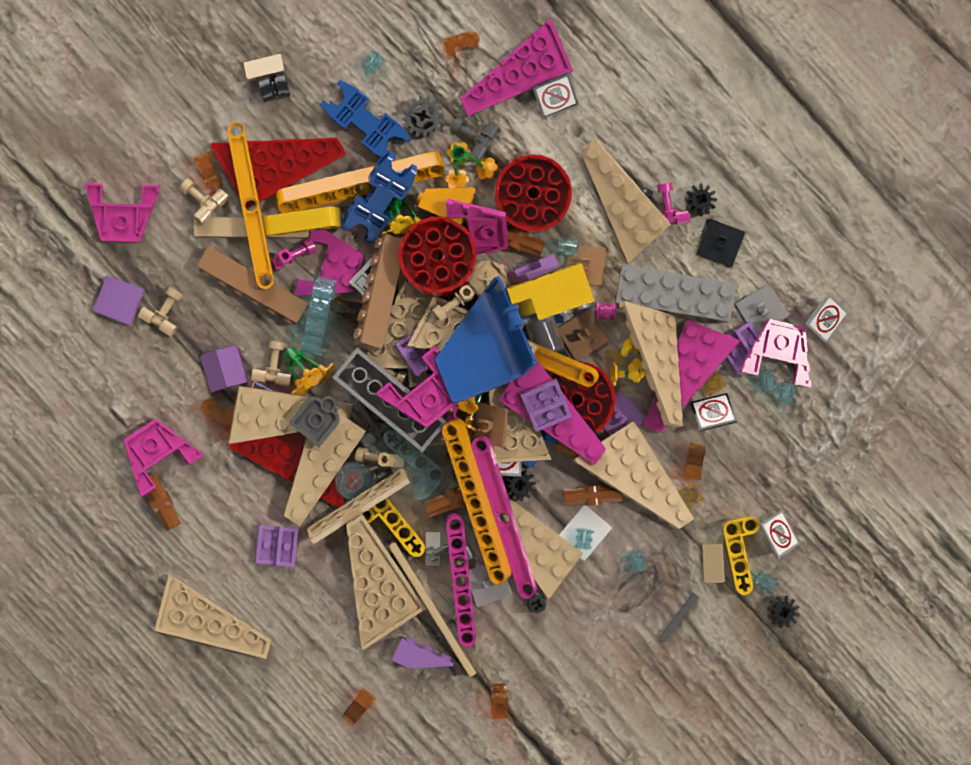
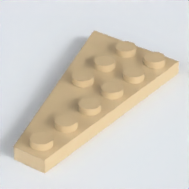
M238 386L228 443L299 432L289 422L311 397ZM338 402L337 411L350 420L352 404Z
M338 411L336 412L339 414L340 422L320 448L306 438L299 466L283 514L299 526H301L366 432Z
M170 574L168 575L154 631L267 659L272 639Z

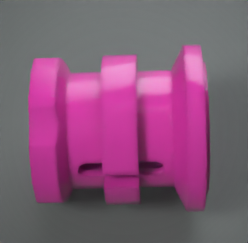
M596 302L595 321L599 318L614 321L616 304L608 305V303H603V305H600L599 302Z

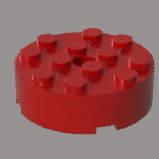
M531 154L516 158L506 165L496 182L495 202L498 211L506 212L507 224L526 233H541L552 229L563 220L571 204L572 187L568 175L561 165L546 156ZM536 189L539 192V196L532 199L528 196V191Z
M429 217L415 223L408 229L399 246L398 255L401 272L406 282L423 295L429 297L453 295L455 292H459L463 286L467 285L474 275L477 264L474 240L464 226L450 218ZM436 253L443 255L439 261L434 260L432 256Z
M578 361L594 368L598 372L597 382L590 387L549 372L548 375L552 380L556 378L562 393L594 434L607 425L613 415L616 399L610 379L600 368L587 362ZM590 373L584 374L587 381H593V376ZM578 394L581 396L582 402L580 405H574L571 402L573 395Z

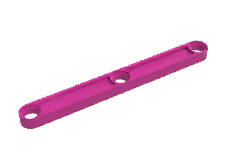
M478 436L472 442V450L518 593L522 598L529 599L537 591L535 578L491 441L486 436ZM481 440L485 442L486 449H479L477 447V441ZM501 513H506L509 516L508 522L501 520ZM523 585L531 586L532 593H526L523 590Z

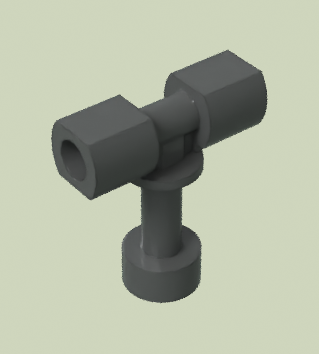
M456 118L449 131L454 134L460 132L473 139L475 148L471 154L481 162L487 151L486 147L489 141H493L499 127L489 122L484 132L479 131V133H476L463 126L464 121Z
M361 401L352 406L356 413L360 411L369 424L367 428L369 432L360 439L366 448L376 442V438L383 433L388 434L394 430L385 421L382 423L380 420L375 421L366 405Z
M458 521L450 526L456 528L460 525V522ZM456 538L451 544L456 547L460 546L462 540ZM447 543L436 549H433V546L425 550L431 563L438 560L437 556L448 552L449 547ZM466 543L467 559L470 560L475 556L470 545Z

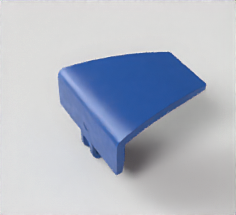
M500 276L494 277L434 360L452 404L470 399L527 375L537 365L522 329L526 323L524 319H521L518 305L512 306Z

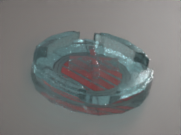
M349 462L342 466L335 478V487L338 493L348 500L354 499L371 488L372 485L371 472L364 464Z

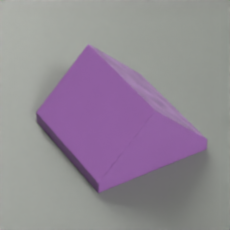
M237 345L200 356L211 393L248 382Z

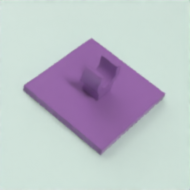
M619 391L615 395L616 402L613 415L604 429L612 435L633 421L638 427L646 419V416Z

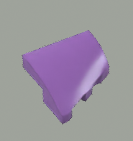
M552 254L507 273L509 279L517 282H526L560 267L555 255Z

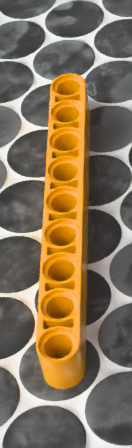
M435 151L396 160L391 163L392 169L395 171H402L411 164L416 165L417 173L413 183L439 177L445 171L442 156L439 152ZM374 166L280 189L276 193L278 209L281 213L296 212L354 198L356 194L359 196L366 195L373 187L368 181V176Z
M454 418L443 426L442 434L489 578L494 584L500 585L511 576L512 571L478 469L465 423L459 418ZM457 444L462 447V450L458 448Z

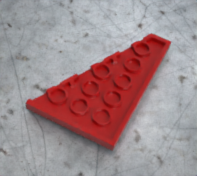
M337 137L247 141L259 203L275 195L280 189L290 187L347 155ZM211 143L210 145L240 198L230 143ZM248 201L245 208L248 210L255 206L256 203Z
M297 432L231 443L230 449L294 482L306 437ZM345 462L320 497L338 508L344 505V489L341 486V478L345 472Z

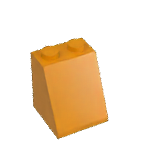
M473 187L425 189L424 193L420 192L416 203L421 212L433 217L447 218L446 199L472 204L476 189ZM455 217L450 219L459 223L460 225H463L466 217Z

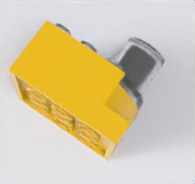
M576 263L505 288L512 306L518 305L519 307L518 312L521 319H524L526 323L525 328L529 340L557 353L565 350L554 315L558 313L562 316L573 312V308L584 309L592 306L591 302L595 301L582 263Z

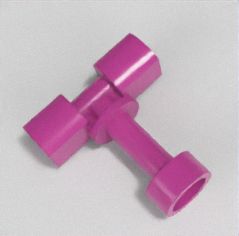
M672 182L657 185L658 193L662 192L665 209L661 213L669 223L682 224L691 222L688 210L677 212L676 209H672L669 192L673 190Z
M307 239L302 242L301 247L291 252L288 249L281 250L271 260L273 271L278 272L282 270L286 264H292L294 258L304 253L308 256L315 253L316 247L313 241Z

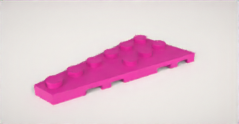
M551 18L460 98L468 117L530 91L535 85L567 72H573Z
M686 321L677 343L681 408L687 405L693 395L700 390L718 366L730 355V352L741 342L740 340L693 321ZM655 395L643 426L662 433L668 426L663 423L661 412L656 404L658 398Z
M537 359V365L527 375L510 382L499 398L500 402L530 422L532 421L520 393L552 380ZM563 394L572 417L542 430L596 465L606 448Z

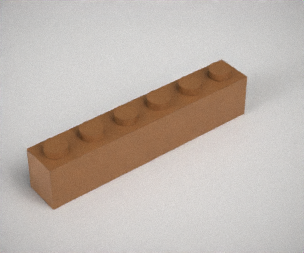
M387 233L378 237L375 241L374 248L376 250L371 258V271L366 279L367 289L362 296L363 306L357 318L359 324L353 335L355 346L373 352L383 347L400 272L398 253L402 239Z
M209 246L197 265L201 268L200 273L207 277H210L212 274L218 278L216 282L225 287L228 284L233 286L235 293L242 297L244 293L251 297L249 301L258 306L261 303L268 306L267 311L274 315L277 313L284 316L283 320L292 325L294 322L299 324L310 305L276 284H273L268 290L261 289L257 285L255 272ZM264 277L260 278L262 286H268L271 282Z

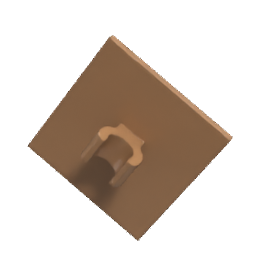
M568 244L566 267L582 263L589 285L603 286L606 248Z
M589 309L557 328L558 333L576 361L609 342Z
M477 402L478 410L475 424L477 433L474 435V440L478 436H486L492 445L504 448L508 409Z

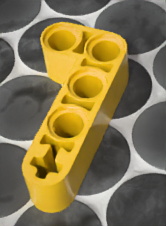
M323 207L263 217L265 236H277L319 229L331 230L342 227L341 208Z
M388 497L384 499L386 502L384 508L380 509L375 505L368 509L371 514L370 519L367 520L368 523L379 516L410 555L419 557L424 553V542ZM389 513H395L398 516L396 523L388 522L387 516ZM401 528L409 529L410 536L408 538H402L399 535ZM415 536L416 539L413 542L416 545L421 544V552H413V545L411 543L407 545L405 542Z
M751 516L728 520L722 525V535L735 590L742 595L749 594L753 589L742 537L754 534L759 530L758 520ZM748 520L754 521L755 526L752 530L745 528V523ZM729 524L735 525L736 531L734 534L729 535L726 528ZM733 543L740 545V550L737 553H732L730 550ZM737 562H743L744 569L741 572H736L734 569ZM736 576H743V581L748 584L744 591L742 588H739V585L742 584L741 578H736Z

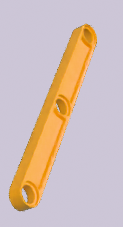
M233 122L228 126L227 133L256 282L261 289L268 290L274 284V277L246 133L241 123ZM238 126L242 129L239 136L231 134L233 127ZM248 201L256 203V208L253 211H248L245 208ZM262 276L270 277L271 282L268 286L260 284Z
M531 342L538 346L534 356L544 369L586 387H590L597 382L599 375L594 368ZM590 373L593 376V381H587L584 374Z

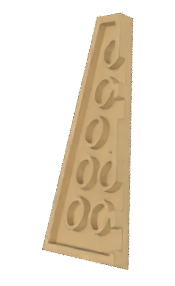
M594 139L581 154L628 263H631L671 224L599 141Z
M433 297L407 346L431 350L436 346L438 352H440L468 314V311L456 306L446 313L447 318L441 322L432 309L438 305L443 307L448 301L440 297ZM528 341L534 355L538 346Z
M509 383L490 390V405L508 409L505 446L502 448L492 445L497 463L551 460L541 432H536L532 422L499 401Z
M509 498L535 581L549 599L583 553ZM506 513L500 514L502 521H509V516Z

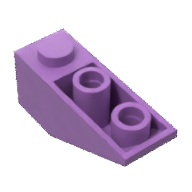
M410 637L401 639L392 658V661L407 668L447 667L454 665L451 656L445 653L439 655L434 652V648L425 644L423 647L416 644L417 641Z

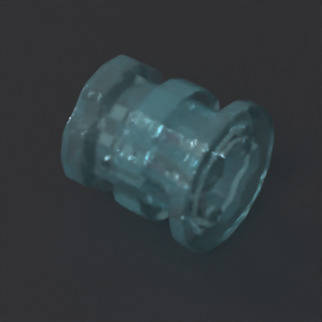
M372 49L371 56L368 55L366 62H362L361 65L375 75V70L381 67L380 64L387 61L382 55Z
M561 236L557 246V255L564 253L565 256L570 254L576 258L579 241L573 242L572 239L564 240Z
M772 368L755 375V378L760 380L758 383L760 386L762 385L763 393L779 386L774 381L776 379L775 376L771 374Z
M780 382L779 397L775 398V400L785 404H794L792 397H795L794 389L797 386Z
M576 528L575 530L578 532V535L575 537L577 544L574 547L592 549L590 542L593 541L591 534L595 531L586 528Z
M644 550L631 552L626 555L630 559L629 566H632L631 573L648 569V566L644 563L646 559L642 555Z
M760 570L753 585H759V588L767 590L769 595L775 587L778 578L773 579L770 574L766 575L763 570Z

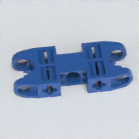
M339 80L337 85L343 91V101L337 105L328 104L324 100L320 103L329 117L345 131L353 124L363 132L366 137L362 140V145L379 158L388 152L387 144L390 140L399 139L404 140L406 143L412 140L401 125L387 113L379 120L365 109L370 100L358 89L342 80Z
M391 151L385 153L370 172L368 181L373 187L366 198L356 194L342 222L341 229L344 231H348L350 227L353 228L357 224L365 225L367 233L364 237V242L368 244L372 243L382 233L391 219L390 213L385 209L392 198L395 197L402 201L411 188L417 173V166L411 164L402 171L393 170L391 163L395 154Z

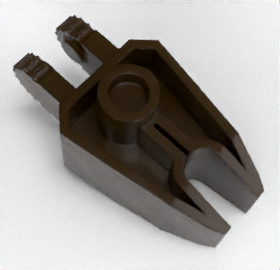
M334 298V301L345 305L346 310L339 311L330 307V310L354 328H358L359 321L357 318L363 303L344 298Z

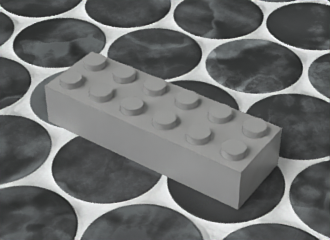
M622 264L615 304L626 301L662 312L728 323L731 319L736 283Z
M359 347L356 348L332 377L421 452L426 449L447 423V420L441 416L425 428L379 398L375 393L389 382L402 398L411 391Z

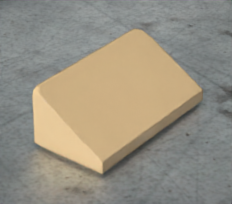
M281 54L244 62L248 82L285 72Z
M702 544L704 583H725L723 544Z

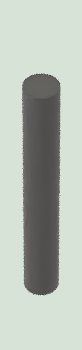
M694 592L659 636L661 641L665 642L697 601L699 596Z

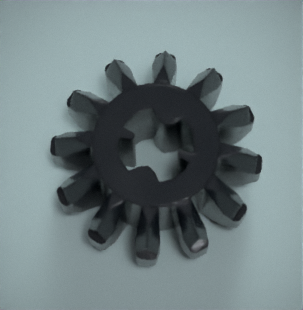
M702 183L698 186L699 190L693 185L691 187L693 192H686L691 197L684 199L685 202H691L686 208L690 209L693 207L694 209L691 213L693 215L697 210H699V216H703V210L707 215L710 214L709 208L715 209L716 207L711 203L717 202V198H711L716 192L711 191L709 193V185H707L705 190H703ZM703 196V200H706V202L698 204L696 197Z
M527 470L523 471L521 477H513L512 480L505 477V481L510 482V485H505V488H511L507 494L509 496L514 492L513 500H516L517 494L520 495V501H523L522 494H525L529 499L531 496L527 491L535 492V489L530 488V485H536V482L528 481L534 476L531 474L526 478ZM519 479L522 480V483L525 482V486L522 487V490H518V487H514V484H516Z
M786 595L783 598V602L781 597L777 596L778 603L771 600L770 603L774 607H767L768 611L773 612L767 615L768 618H774L772 620L773 625L779 622V628H783L784 622L786 627L789 628V621L791 620L796 624L797 621L793 617L800 616L799 613L794 612L800 607L798 605L793 606L795 603L794 599L788 602L789 598ZM782 607L786 610L788 609V611L785 612L786 616L784 617L781 614L779 615V612L782 611Z

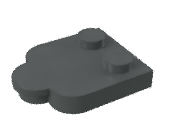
M325 396L322 399L311 397L300 408L289 424L320 448L340 422L339 414L336 412L338 410V402L332 396Z

